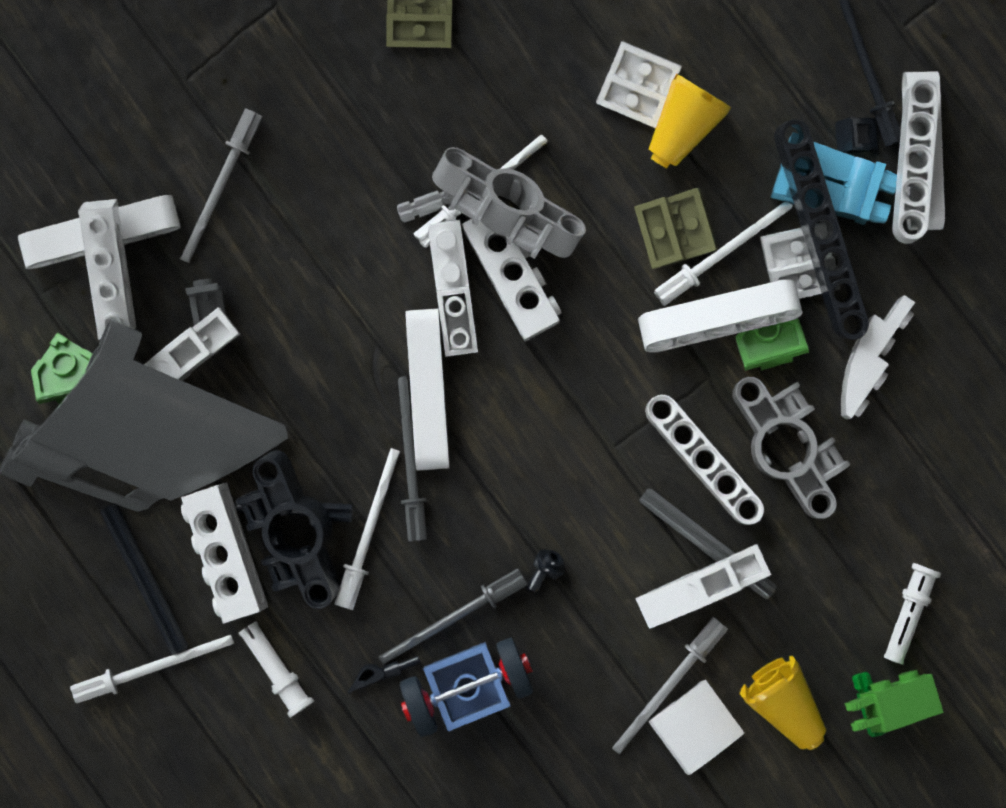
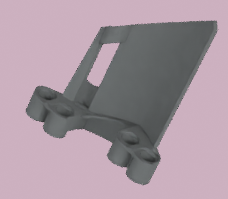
M110 320L104 329L98 348L95 349L88 362L84 375L41 426L25 419L23 420L13 445L3 460L0 475L29 487L32 486L37 477L139 512L149 509L153 503L162 498L170 501L230 474L288 439L286 425L134 361L133 359L142 333L114 320ZM90 467L138 488L124 497L77 478L73 474L82 468Z

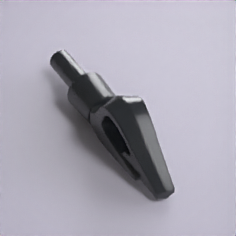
M416 656L401 663L395 661L384 666V668H380L375 664H366L361 668L357 678L347 692L350 694L355 690H360L387 678L390 679L402 675L403 670L420 664V658ZM367 670L374 672L369 679L361 680L362 675Z

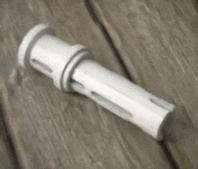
M915 563L911 567L914 572L908 588L903 589L902 598H905L904 604L895 624L887 651L883 656L902 665L904 664V658L914 636L924 606L928 607V604L932 601L929 596L935 580L941 576L940 572ZM923 576H925L921 591H918L921 579ZM913 602H916L913 612H910ZM907 617H910L902 643L898 644Z
M254 622L247 626V629L244 628L240 631L239 635L242 636L274 684L271 686L274 695L278 694L288 708L289 712L287 714L291 718L312 704L314 699L305 694L298 683V675L294 674V672L289 673L258 626V623Z

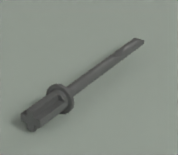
M406 376L398 379L409 499L402 500L401 504L405 505L408 541L413 542L427 540L424 503L427 502V498H418L408 380Z
M517 568L488 586L483 584L481 588L484 594L383 653L378 658L384 665L490 602L493 608H496V603L525 587L528 583Z

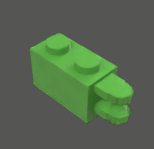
M918 670L908 671L898 675L899 681L890 683V680H883L870 685V691L860 694V698L846 702L847 711H857L864 707L867 717L851 723L853 731L870 728L871 733L890 732L944 713L932 674L919 675Z

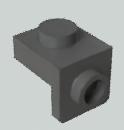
M212 279L193 281V287L186 288L194 326L218 307L227 316L222 285L213 283Z

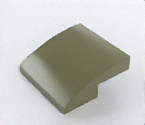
M387 0L386 47L451 48L452 0Z
M700 188L634 206L652 269L696 258L718 250Z

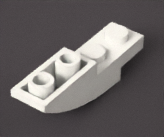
M460 220L428 224L445 357L476 353L478 349Z
M905 295L898 298L884 320L876 315L871 316L868 319L869 327L867 333L857 339L846 366L841 394V416L846 420L851 419L854 415L859 417L864 412L870 402L866 399L872 388L878 390L888 376L884 371L889 364L878 356L879 354L885 356L896 341L892 336L897 328L904 329L914 315L910 309L915 302Z
M218 307L194 327H189L144 365L183 381L191 375L190 373L239 336L240 333L222 309Z
M755 544L635 599L650 629L742 590V588L770 576L771 573L758 545Z

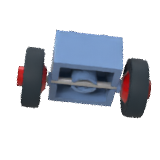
M512 638L497 643L501 670H499V667L496 668L488 646L484 642L425 666L423 669L433 692L430 696L428 692L423 690L416 676L400 682L401 692L405 701L401 703L407 721H413L421 737H426L437 731L433 704L435 707H439L448 731L510 707L508 696L502 684L503 676L506 683L512 686L518 699L533 693V687L528 676L529 673L533 672L525 653L519 654L515 641Z

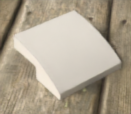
M622 41L596 103L656 128L672 79H674L676 74H679L682 66Z
M816 224L814 228L816 236L819 239H824L828 233L826 224ZM802 228L760 237L770 283L780 280H793L796 284L799 299L822 294ZM828 253L824 264L828 270L833 271L836 268L835 258L831 253ZM840 284L837 285V287L835 288V290H839V289H840Z
M706 680L699 682L681 698L672 702L648 721L687 775L692 774L744 734L741 727Z

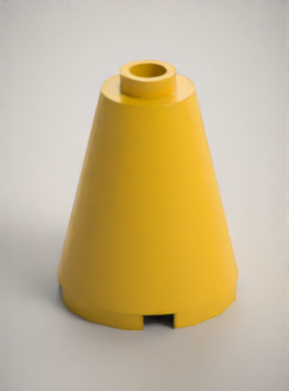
M676 74L674 79H672L649 146V150L653 152L651 159L665 168H668L670 163L677 166L728 114L731 107L684 77Z
M789 656L790 661L787 662L783 657L778 658L755 672L751 676L755 682L749 688L744 684L740 695L745 703L799 749H815L824 741L823 736L826 733V728L799 663L793 656Z

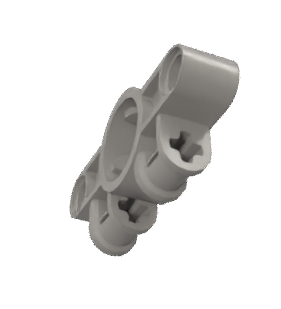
M454 147L448 148L444 152L433 172L432 178L434 183L442 190L454 196L448 208L449 210L454 211L456 209L473 219V224L477 225L481 221L493 232L507 236L506 243L509 245L514 243L530 252V257L535 259L541 248L558 257H569L586 232V227L582 220L544 198L538 185L521 172L512 169L496 170L469 153ZM498 196L511 200L520 210L506 205Z
M747 377L740 380L733 388V399L755 433L751 443V454L757 468L768 477L785 480L800 506L809 517L824 519L831 516L836 509V499L826 481L848 468L850 463L843 460L834 445L835 439L833 437L817 446L814 432L805 422L800 420L814 411L815 408L813 405H809L799 390L800 384L798 381L771 397L759 379ZM744 384H751L756 388L757 396L754 401H746L742 398L741 388ZM777 424H786L796 428L799 431L797 434L802 443L806 442V456L803 463L800 461L789 467L790 472H779L769 466L772 464L769 458L764 453H761V442L765 433L767 432L769 435L778 429ZM816 495H822L827 501L826 510L822 513L815 512L811 506L812 499Z

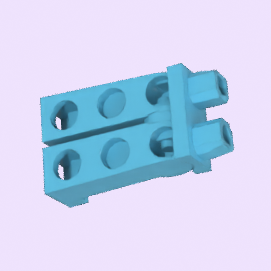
M793 132L788 142L796 144L799 134ZM814 142L835 214L844 218L854 219L856 223L862 225L867 221L884 224L887 221L891 205L875 201L878 190L892 195L895 194L897 175L885 170L886 164L878 161L873 163ZM798 158L795 163V170L799 175L805 176L808 173V164L804 159ZM781 163L770 198L794 204ZM808 190L805 194V202L809 207L814 208L818 203V196L813 190Z

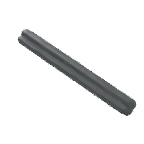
M647 489L641 496L639 501L642 505L716 562L735 554L654 490ZM767 577L748 585L764 599H769L777 588L776 584Z

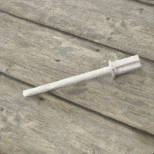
M540 135L500 169L514 170L547 143L548 140L543 135ZM444 205L441 206V211L416 231L414 236L423 247L427 248L430 245L428 224L455 221L461 212L456 209L451 211Z
M783 202L758 220L756 224L747 228L694 268L690 269V267L684 264L681 266L682 270L654 290L655 296L665 306L693 285L695 287L699 286L700 283L697 277L789 211L793 205L789 202Z
M390 449L352 566L343 565L346 570L334 603L335 605L353 610L364 575L369 573L361 568L400 453L398 450Z
M228 635L114 676L111 670L107 669L106 673L101 676L70 686L73 699L78 704L106 693L113 692V694H117L116 685L232 645L234 641L232 636Z

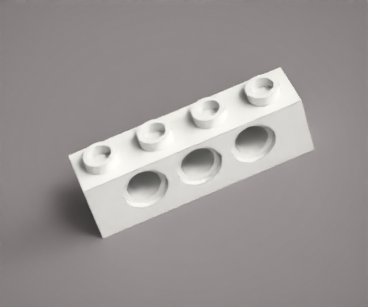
M117 199L84 202L78 213L98 340H100L110 320H114L134 330L136 328L118 201Z
M470 219L461 224L463 232L524 342L559 323L557 315L562 312L554 297L547 298L541 288L546 283L538 268L536 267L531 270L525 258L530 256L529 252L514 243L510 245L507 243L503 251L494 252L488 246L489 240L495 236H500L507 240V236L493 232L481 221L475 225L473 224V219ZM512 264L518 265L523 271L521 278L516 281L508 280L504 275V270L507 266ZM525 293H533L537 296L539 303L533 309H525L519 302L520 297Z
M223 483L181 497L183 502L181 512L184 520L190 523L193 532L191 538L195 552L201 556L204 565L202 567V575L206 584L211 586L214 595L212 603L216 615L221 617L223 623H227L268 608L228 484ZM208 514L213 515L217 520L215 531L209 529L206 524ZM219 545L227 550L228 558L226 562L221 561L217 557L216 550ZM228 577H232L237 581V593H233L228 589Z

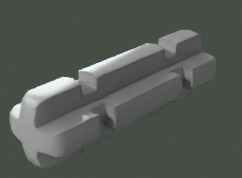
M437 190L413 199V203L407 201L399 204L397 211L401 221L408 222L414 220L416 215L422 217L441 210L440 207L448 204L450 206L454 196L444 190L440 193Z

